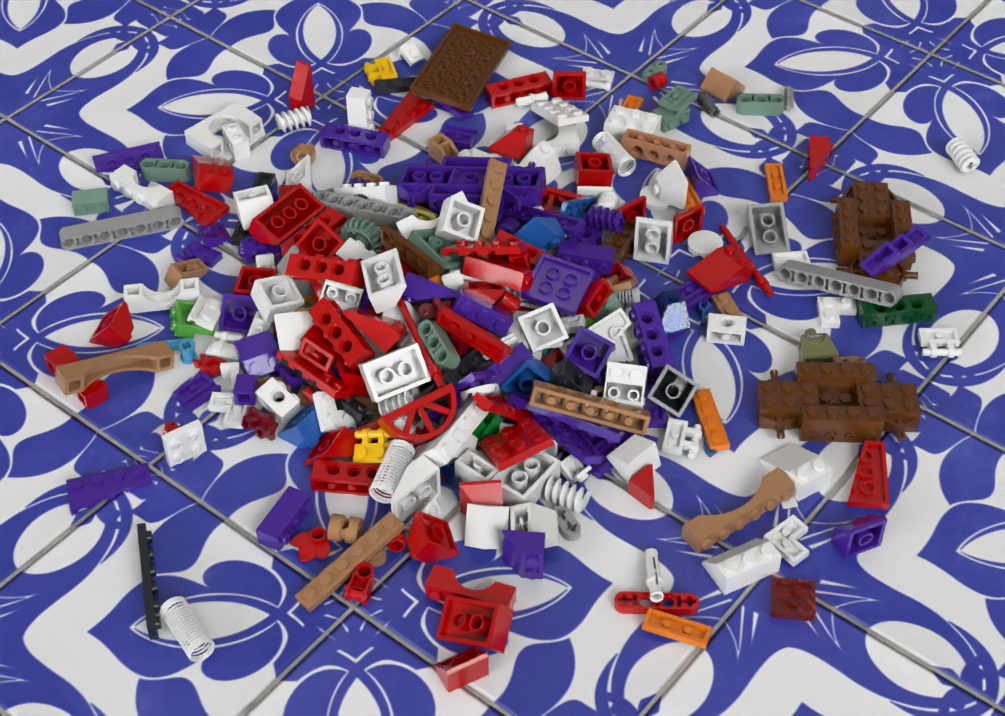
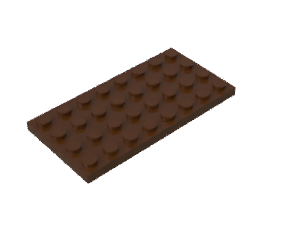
M453 23L410 85L409 92L459 108L463 111L471 112L485 90V85L490 82L510 50L512 41Z

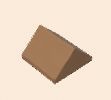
M711 67L700 86V90H704L712 97L726 103L745 90V86L732 77Z

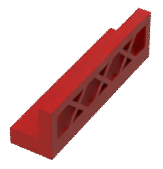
M446 306L439 309L437 325L496 363L501 364L513 353L514 349L465 317L455 313L452 309Z

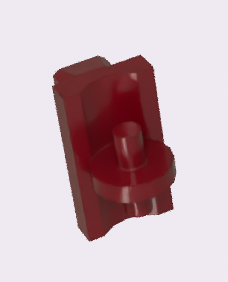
M435 298L430 303H424L420 306L418 310L419 316L424 320L431 319V321L437 320L440 308L446 306L452 309L451 302H440V298Z
M254 406L248 408L247 415L242 418L241 425L245 429H254L258 438L263 439L266 437L273 441L276 439L275 431L279 423L275 421V414L272 412L264 414Z

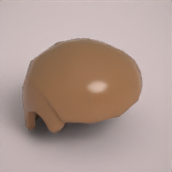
M311 142L307 145L300 143L290 152L291 161L296 165L308 154L312 165L316 160L315 146Z

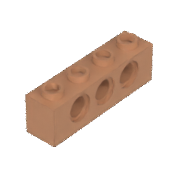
M629 128L623 135L621 144L631 157L668 166L673 160H677L679 166L684 171L687 158L691 156L692 145Z

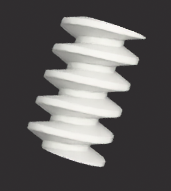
M302 106L299 110L294 108L293 112L288 110L287 114L284 111L281 112V115L275 114L277 127L279 130L282 129L284 133H286L287 127L290 131H293V126L298 130L299 124L305 128L306 122L311 126L312 117L308 106L306 108Z
M953 138L947 143L945 150L960 171L970 172L978 167L980 159L965 140Z
M605 191L598 196L597 208L599 206H603L604 209L608 207L610 211L616 209L617 213L619 197L614 192Z
M414 387L412 390H405L402 393L379 401V411L383 416L412 402L421 393Z
M551 475L545 487V500H552L553 504L559 503L563 507L567 506L568 510L574 509L575 513L582 512L589 502L591 490L583 494L584 487L576 491V484L569 488V481L561 485L562 478H558L554 482L555 477Z

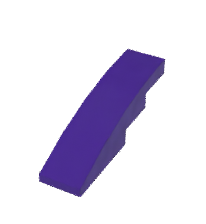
M916 224L905 235L901 233L892 242L886 241L859 266L871 277H874L912 254L930 239V235Z

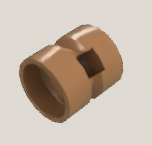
M333 513L328 525V540L341 542L344 539L346 543L354 544L362 537L363 518L350 516L347 519L345 515Z

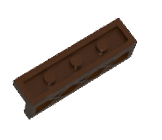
M625 219L622 232L615 233L606 246L615 248L613 266L616 262L624 265L634 250L636 224L634 221Z
M381 225V244L388 250L397 248L399 258L424 278L430 279L443 273V266L388 225Z

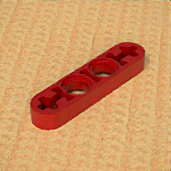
M622 591L615 595L614 608L617 612L623 614H647L648 609L652 608L672 615L691 616L698 612L700 601L696 595L691 593L663 592V600L653 602L650 600V592ZM622 600H625V601H626V604H625V605L622 604V602H621ZM649 600L652 604L646 607L642 606L640 601ZM666 600L671 601L673 606L665 607L662 605V602Z

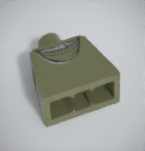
M809 328L805 331V334L801 335L799 362H833L834 357H839V352L827 333H816L814 328Z

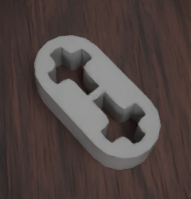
M554 507L553 510H556L557 515H559V533L568 541L577 540L581 533L579 522L566 507Z

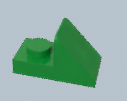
M489 412L472 434L478 438L477 448H480L478 443L483 441L485 437L490 436L491 433H499L502 415Z

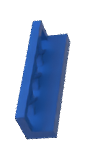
M590 195L563 201L559 214L584 220L586 212L595 203L596 196Z

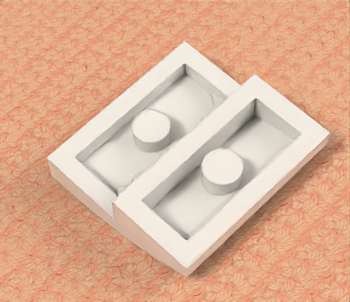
M309 311L274 314L279 350H300L302 344L300 339L314 324L312 322L313 318L308 313Z

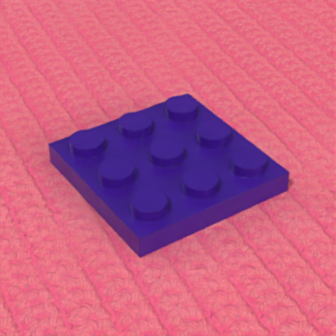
M542 253L533 270V284L530 290L521 293V298L542 306L553 303L557 311L575 317L595 277L596 271Z

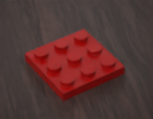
M532 417L521 419L519 423L513 426L503 428L501 432L495 435L485 437L478 445L480 450L501 472L555 445L553 438Z

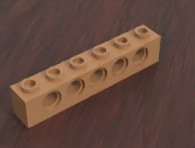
M535 379L529 395V405L643 436L646 434L651 419L649 410Z

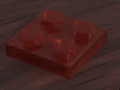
M772 577L770 618L815 622V581Z

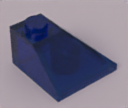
M679 289L661 292L653 299L656 301L666 335L691 329L686 302Z

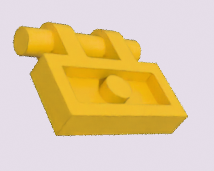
M390 57L374 59L375 63L373 64L369 62L364 63V71L368 75V81L373 86L374 80L398 78Z
M363 428L362 431H356L355 438L362 439V444H355L353 463L381 465L390 443H387L390 436L382 428H378V430ZM372 438H378V443H371Z

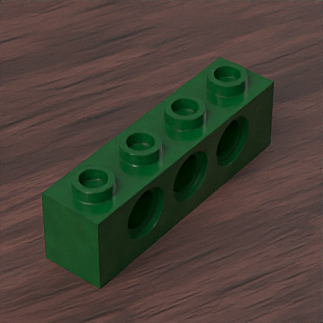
M931 293L903 295L892 307L858 300L856 315L862 328L935 322L938 307Z

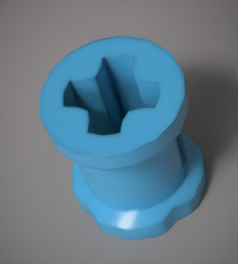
M191 339L182 340L178 344L179 351L182 353L180 356L181 361L187 365L192 364L193 359H198L195 352V342Z

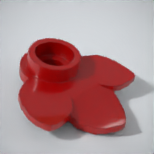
M321 527L312 529L310 533L301 532L290 541L291 546L300 549L298 555L300 562H310L316 556L320 559H325L330 553L327 531Z

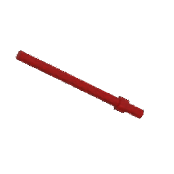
M721 225L719 229L728 242L747 256L726 225ZM754 265L752 275L756 279V284L761 290H764L768 297L774 296L768 280L760 274Z
M400 297L397 306L415 342L418 343L421 354L429 368L428 373L431 379L435 380L440 389L446 386L442 378V372L439 366L435 364L419 336L418 328L403 298Z

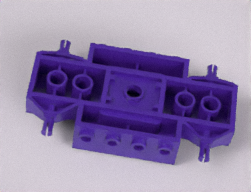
M444 156L441 165L433 164L431 159H426L425 164H406L397 187L400 202H407L408 207L412 208L415 207L416 203L430 204V211L437 214V218L440 216L443 201L463 191L468 202L479 206L488 161L494 158L508 164L496 222H501L505 214V205L513 206V209L515 211L518 209V212L522 206L536 207L541 205L546 189L545 167H535L536 164L533 161L532 164L530 161L528 166L525 167L514 166L513 158Z

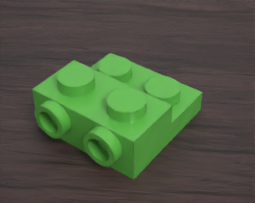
M176 299L174 307L170 309V318H173L170 330L174 331V336L183 338H194L195 334L214 336L215 327L213 331L196 325L192 320L190 322L187 321L196 302Z

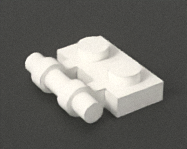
M957 328L918 329L917 334L920 346L928 347L922 349V356L954 358V356L962 355L961 348H954L959 347L960 344Z
M216 331L214 338L220 340H211L205 354L207 358L213 355L225 360L227 363L239 362L234 345L229 344L228 341L233 342L246 336L243 334L233 335L228 331Z
M669 418L662 452L682 456V451L686 450L688 451V458L695 459L700 449L699 441L702 439V426L695 424L694 428L688 427V421ZM690 437L691 441H686L685 438Z

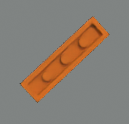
M710 388L696 390L691 400L699 423L702 426L709 451L729 450L730 442Z

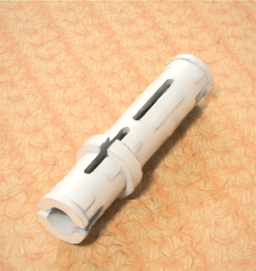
M649 548L644 553L648 576L646 585L649 588L650 600L660 602L664 597L662 590L664 581L660 575L658 552L654 548Z

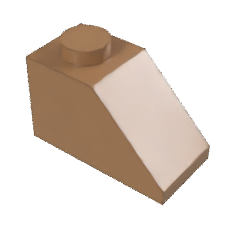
M199 258L171 263L164 281L173 289L178 285L180 279L199 277L200 280L209 272V268Z

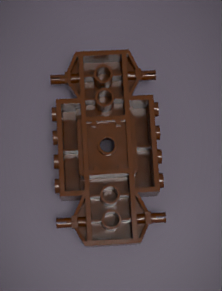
M852 181V186H849L843 196L830 197V204H836L835 213L831 215V223H834L832 235H835L833 247H836L834 259H837L839 267H848H837L836 270L894 283L902 287L907 279H918V272L905 271L911 270L912 263H915V251L896 265L874 277H871L859 266L886 241L890 243L901 233L905 235L913 228L909 200L896 199V196L889 190L888 183Z
M796 362L793 381L778 379V371L775 370L774 372V370H771V379L766 381L757 380L755 391L758 427L774 429L777 433V439H780V435L781 439L785 438L784 430L798 428L799 441L864 443V440L880 441L882 431L897 433V440L901 442L902 439V442L906 441L905 432L917 431L921 410L916 384L896 382L893 372L892 374L891 372L887 373L888 382L876 383L875 363Z

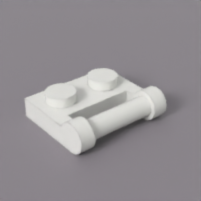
M583 67L582 71H586V87L611 91L615 71Z

